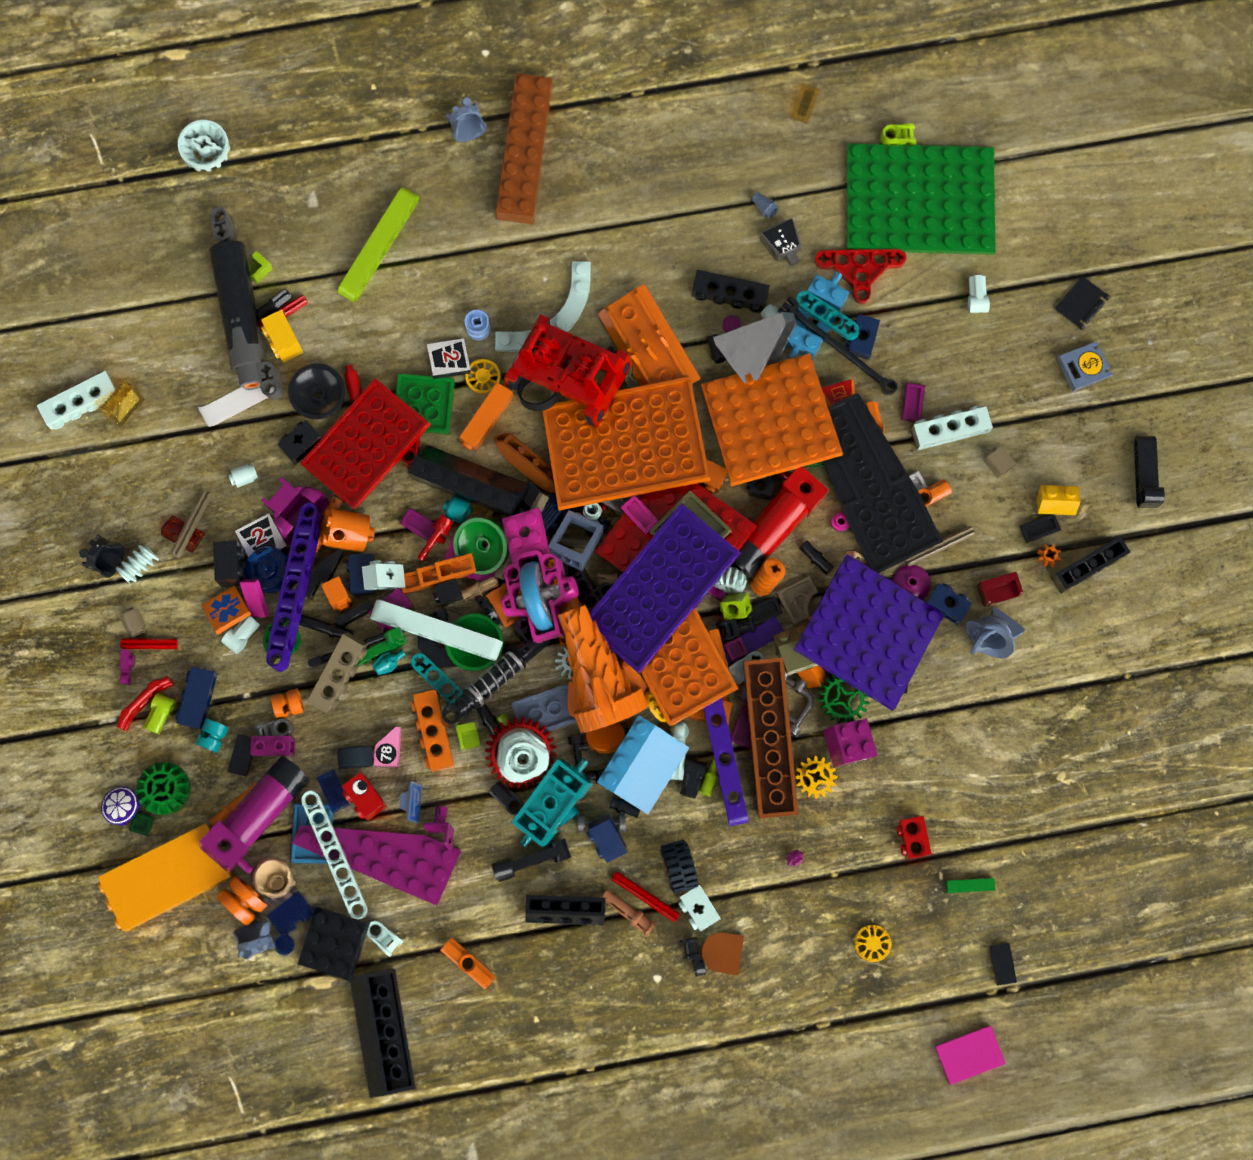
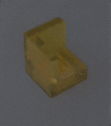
M477 505L472 515H468L467 520L475 517H484L492 520L494 512L491 509L488 511Z

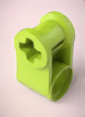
M907 123L885 126L880 135V143L887 145H916L913 132L915 125ZM886 134L892 135L893 138H888Z

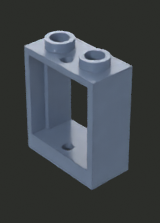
M569 510L548 546L550 553L559 557L563 563L583 571L603 535V525L596 520L585 518L578 512ZM570 523L594 533L582 554L558 544Z

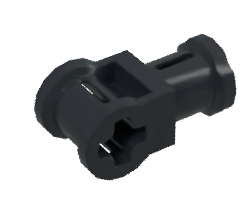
M752 615L747 619L739 621L738 619H731L716 623L722 642L736 639L742 636L743 633L756 632V625Z

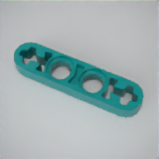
M801 291L797 295L796 301L800 303L798 305L800 309L847 340H854L858 337L859 326L856 322L808 291ZM806 297H808L809 303H802L801 298L805 299ZM818 306H822L825 308V313L818 315L815 313V309ZM834 316L841 319L837 325L830 323V319ZM845 327H847L848 329H851L853 327L855 333L851 332L850 334H847V329Z
M418 653L412 657L411 665L414 670L436 689L449 704L454 703L456 700L455 698L452 701L449 699L455 695L456 691L459 692L457 696L461 697L463 691L427 656ZM417 658L420 660L422 658L425 659L423 663L426 667H428L429 664L432 665V667H429L426 670L425 674L422 673L423 671H425L422 666H415L417 664V662L415 661ZM431 671L439 673V678L436 681L429 680L428 674ZM443 685H452L453 691L450 694H444L442 692Z

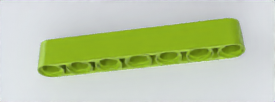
M405 187L400 188L340 284L337 291L339 295L354 303L358 300L416 207L419 195Z

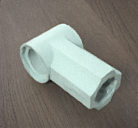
M982 275L969 277L970 296L968 297V312L988 313L990 304L989 296L986 294V277Z
M248 616L240 621L234 629H230L224 635L221 642L235 654H238L246 646L247 640L260 624Z

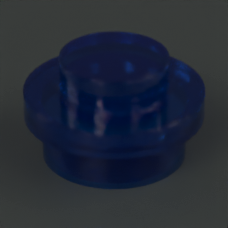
M282 935L276 939L275 950L279 954L288 955L294 950L295 942L292 937Z

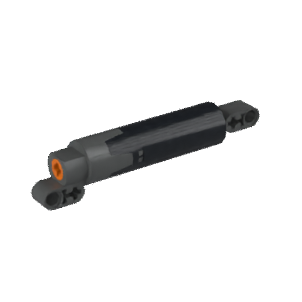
M216 207L211 211L210 219L213 235L219 242L210 247L209 252L231 370L238 374L239 384L244 389L254 390L261 388L265 396L272 400H278L283 395L281 374L275 365L266 360L245 245L236 240L232 216L222 207ZM275 386V390L270 393L271 387Z

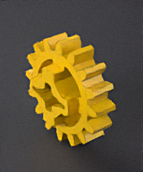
M814 756L813 761L808 757L806 759L807 764L801 762L800 766L802 769H796V772L799 773V775L795 776V779L799 780L796 787H802L801 794L805 791L808 792V798L812 794H814L815 799H818L819 794L824 798L826 797L825 791L831 793L830 786H836L832 782L837 779V776L832 774L836 769H830L831 762L824 763V757L820 761H818L817 756ZM811 765H817L814 770L806 769ZM823 769L827 771L828 777H825ZM818 773L820 780L814 782V778L811 775ZM803 777L807 779L808 787L805 785ZM818 785L826 786L822 790H815Z

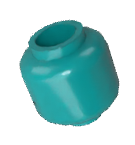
M453 496L450 501L446 500L443 511H446L445 516L458 524L467 521L472 509L469 501L457 496Z

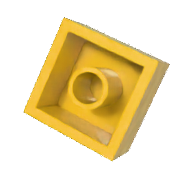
M282 310L261 319L264 324L261 329L277 359L281 358L282 362L285 363L303 354Z

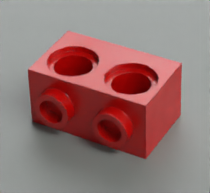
M924 816L898 821L899 825H896L898 837L902 838L903 844L900 845L902 856H905L906 860L932 855ZM908 823L915 826L914 834L907 832L906 826ZM912 843L919 845L920 850L918 853L911 851L910 846Z

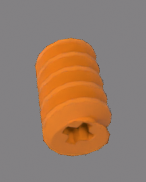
M769 558L762 564L750 581V586L754 593L766 596L775 589L785 576V567L782 562L775 558Z

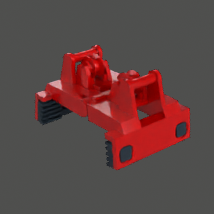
M540 314L505 376V386L516 390L521 379L525 378L551 391L560 392L561 395L587 406L584 411L585 418L588 424L598 428L630 370L632 362L629 353L618 349L617 353L614 354L580 337H573V334L550 325V318ZM568 360H570L567 368L564 369L566 363L568 362ZM600 369L607 373L598 386L594 378Z

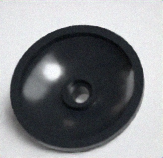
M310 364L302 367L293 375L288 387L291 405L300 415L309 419H324L333 415L339 410L345 399L346 390L341 375L334 368L325 364ZM317 393H322L321 397H315Z

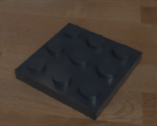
M316 907L298 965L352 981L370 923Z

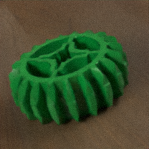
M833 674V681L827 677L825 680L829 684L827 686L823 683L821 684L825 691H818V694L824 695L823 698H818V702H824V705H821L819 708H827L823 713L824 716L831 713L832 715L829 720L832 721L836 716L838 717V724H840L841 718H844V723H848L849 717H851L852 721H856L854 718L856 714L859 718H862L859 711L867 712V709L862 706L863 704H870V702L864 701V698H869V696L858 689L847 692L840 683L845 681ZM835 685L838 694L834 699L828 701V692ZM840 688L845 695H850L853 693V695L849 696V699H847L848 707L843 701L834 702L838 700V697H841L839 696L841 694L839 690ZM860 694V702L853 711L850 701L853 697ZM842 704L847 714L837 713L831 709V706Z

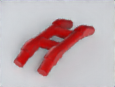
M166 676L150 682L147 685L148 687L121 711L116 727L127 732L133 719L157 693L174 686L172 679Z

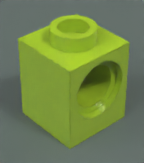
M748 592L726 594L720 602V610L725 620L747 618L752 611Z

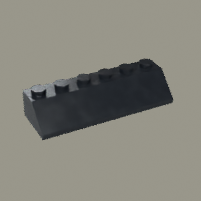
M429 445L415 456L408 471V474L415 481L507 517L518 513L530 487L528 483Z
M395 969L354 976L350 984L369 1097L387 1096L416 1089Z

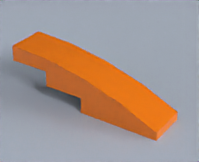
M472 553L436 562L434 565L404 574L405 588H402L403 594L431 588L452 579H459L476 573Z

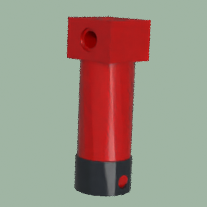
M797 468L791 475L787 471L778 473L786 481L782 484L779 493L752 521L756 524L757 528L739 550L741 554L731 564L739 571H743L748 578L754 576L756 571L805 517L808 518L826 498L829 489L805 468Z

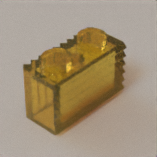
M123 381L120 387H117V390L110 395V398H107L105 404H102L100 410L109 421L121 427L145 399L135 387Z

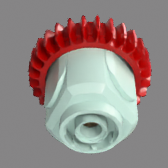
M515 716L512 723L509 719H506L507 725L500 722L501 729L499 730L494 727L493 729L496 734H489V737L493 740L486 741L490 748H485V752L490 753V755L485 756V760H491L487 767H494L491 770V774L497 772V780L503 777L502 784L510 781L509 786L512 787L516 783L518 789L521 783H524L525 788H528V782L535 786V780L537 779L541 782V775L546 776V770L552 768L549 764H555L556 762L551 756H557V753L552 751L557 746L550 744L555 739L554 737L548 738L551 731L544 732L545 725L538 727L539 720L533 724L532 717L528 719V722H525L524 716L521 717V721H518Z

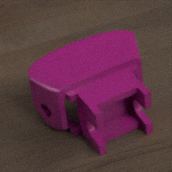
M281 477L279 481L282 483V487L270 501H267L264 497L261 501L265 507L274 513L273 516L276 518L274 521L275 526L285 542L291 545L301 507L306 503H313L323 513L328 507L329 501L323 492L308 486L303 488L298 486L295 489ZM314 511L311 512L308 517L312 516L314 514Z

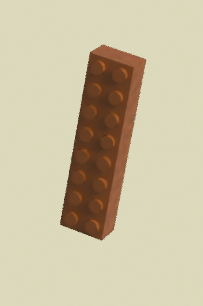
M518 73L515 75L496 209L497 220L534 225L553 89L551 77Z
M783 658L743 661L758 818L799 815Z

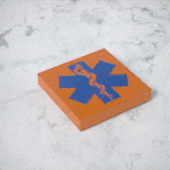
M235 585L201 605L217 635L251 615Z

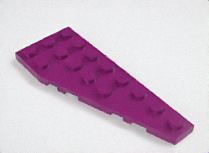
M300 825L292 844L325 857L312 826ZM334 828L351 869L438 906L461 853L460 850L453 847L452 850H448L442 842L425 835ZM326 831L322 834L323 842H329L332 839L331 832ZM336 849L332 850L329 855L330 859L333 861L339 859L340 852Z

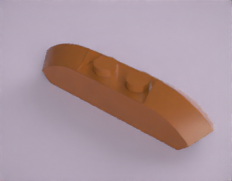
M503 433L493 437L500 453L510 464L543 490L556 494L552 467L548 462L511 433Z

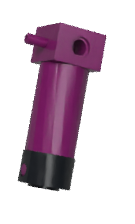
M280 756L222 822L218 821L199 842V848L229 874L237 865L246 873H250L253 867L243 859L248 854L250 846L287 805L301 793L303 788L310 783L309 778L295 763ZM226 844L229 849L222 851L219 849V846Z

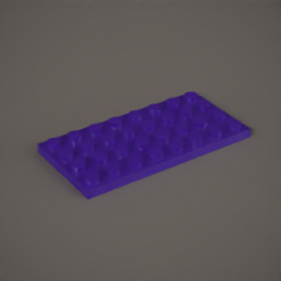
M681 503L590 612L592 621H596L599 631L607 640L609 648L634 670L641 673L741 552Z

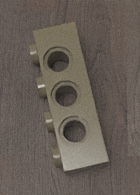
M348 632L343 634L307 702L325 713H329L332 710L335 711L340 704L339 697L341 693L344 694L349 687V683H347L349 678L353 677L358 670L357 663L359 660H363L367 653L366 647L368 643ZM346 652H349L352 656L350 662L345 659ZM336 669L342 671L343 676L341 679L336 676ZM327 686L333 688V695L327 693Z

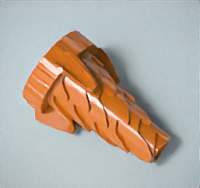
M586 605L571 608L557 615L566 637V646L570 656L567 659L574 675L571 677L572 681L568 682V711L571 716L575 717L580 732H589L609 726L648 707L644 695L647 687L646 682L625 661L620 662L619 665L615 652L611 653L606 638L599 631L596 621H592Z

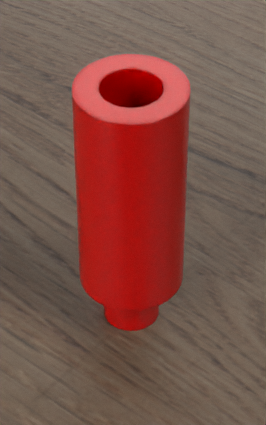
M353 365L345 366L346 372L344 377L350 401L353 403L361 395L362 389L357 371L353 369Z

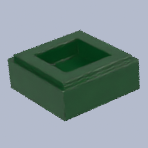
M136 813L132 819L129 831L149 837L155 818Z

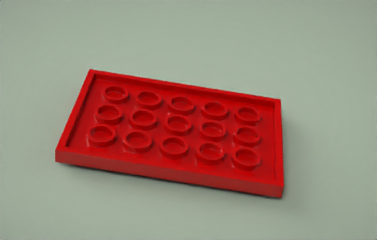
M375 378L300 464L351 508L356 510L431 424Z

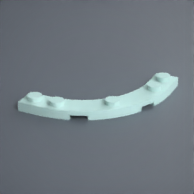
M572 261V282L568 299L560 312L550 320V325L568 332L580 318L590 292L591 262ZM531 330L496 332L495 352H519Z

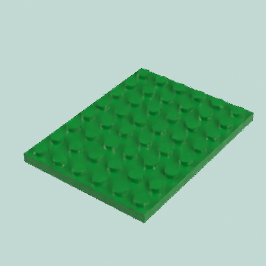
M847 144V250L899 249L905 253L994 255L996 252L994 147Z

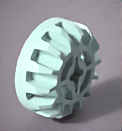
M194 121L182 130L178 138V150L182 159L189 167L195 168L196 171L205 169L209 172L213 167L219 168L221 167V162L223 160L226 161L228 158L227 153L230 151L229 139L224 129L213 121ZM193 151L198 152L202 157L201 161L194 156ZM212 155L216 156L213 160L204 162L205 158H210Z

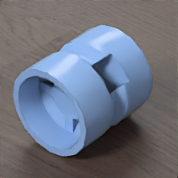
M472 310L465 317L466 332L472 340H484L490 333L489 317L482 310Z

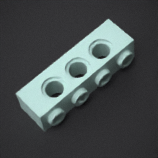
M104 371L38 404L37 407L46 425L51 430L59 429L64 426V423L70 420H77L86 412L95 411L99 408V405L114 401L119 396V393L109 374ZM100 390V394L98 396H92L94 391ZM78 399H83L80 405H75ZM66 407L64 413L58 414L60 408Z
M978 405L971 407L969 411H954L950 416L938 415L930 421H926V419L918 420L913 425L911 431L917 450L989 433L993 426L987 406L980 407ZM965 419H971L974 425H967ZM947 424H954L956 429L950 430ZM929 428H935L938 434H931Z

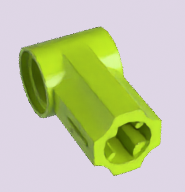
M157 693L152 700L151 711L143 728L160 734L167 717L172 714L176 706V700Z

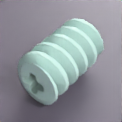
M138 545L140 552L133 550L134 558L127 556L129 563L122 561L123 569L116 567L117 572L130 585V580L137 582L135 575L143 576L141 569L148 571L146 564L153 566L152 559L159 560L147 546Z

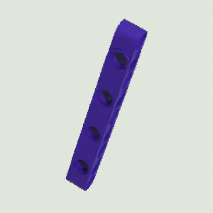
M306 503L300 509L269 638L266 662L278 672L285 671L290 663L319 540L323 515L313 503ZM314 511V514L308 517L309 514ZM304 547H306L305 551L302 552V553H300V551H301ZM295 584H298L297 587L292 590V587ZM289 620L288 625L283 627L284 623ZM280 658V662L275 664L276 659Z
M721 698L705 707L704 713L727 818L731 827L749 823ZM714 714L721 716L722 722L720 725L715 726L711 723V717ZM724 752L730 755V761L726 764H722L719 760V756ZM731 791H736L739 795L736 802L728 800V794Z

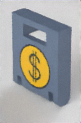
M1097 341L1060 355L1057 358L1058 364L1072 392L1113 376L1112 371L1106 373V370H1109L1110 367L1101 348L1094 349L1099 345ZM1071 362L1080 378L1074 379L1068 367Z

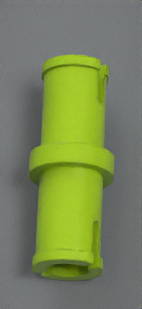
M714 756L708 771L704 773L705 779L699 790L700 794L707 797L711 796L715 782L719 780ZM719 758L720 762L723 764L724 760Z

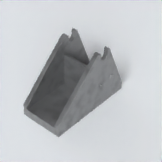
M781 312L713 337L715 345L742 381L747 383V374H751L753 380L757 381L765 366L778 363L797 323L794 313Z

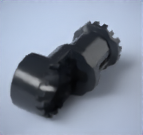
M697 937L680 940L684 948V960L692 958L695 977L706 975L703 957H701V953H698Z

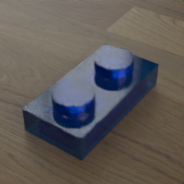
M334 769L316 777L332 813L351 805L342 794L344 789Z

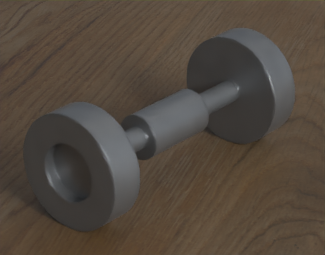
M619 813V821L613 822L615 825H619L620 833H626L625 813ZM578 814V833H584V825L592 822H584V814Z

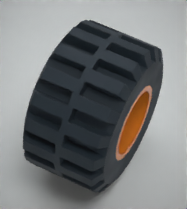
M683 839L662 845L660 849L661 857L673 893L676 894L697 888L698 877L688 843Z

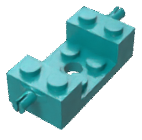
M582 758L577 766L570 765L564 759H557L511 823L526 834L520 841V844H523L524 847H527L532 839L541 847L548 846L559 831L557 827L577 800L582 799L593 785V782L582 772L589 763L586 759ZM549 797L555 800V806L552 809L546 805V800Z

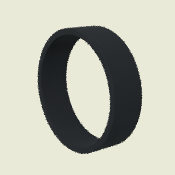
M525 378L521 379L517 392L520 402L525 408L531 411H544L551 408L558 401L560 392H555L551 398L541 403H530L522 398V391L532 381Z

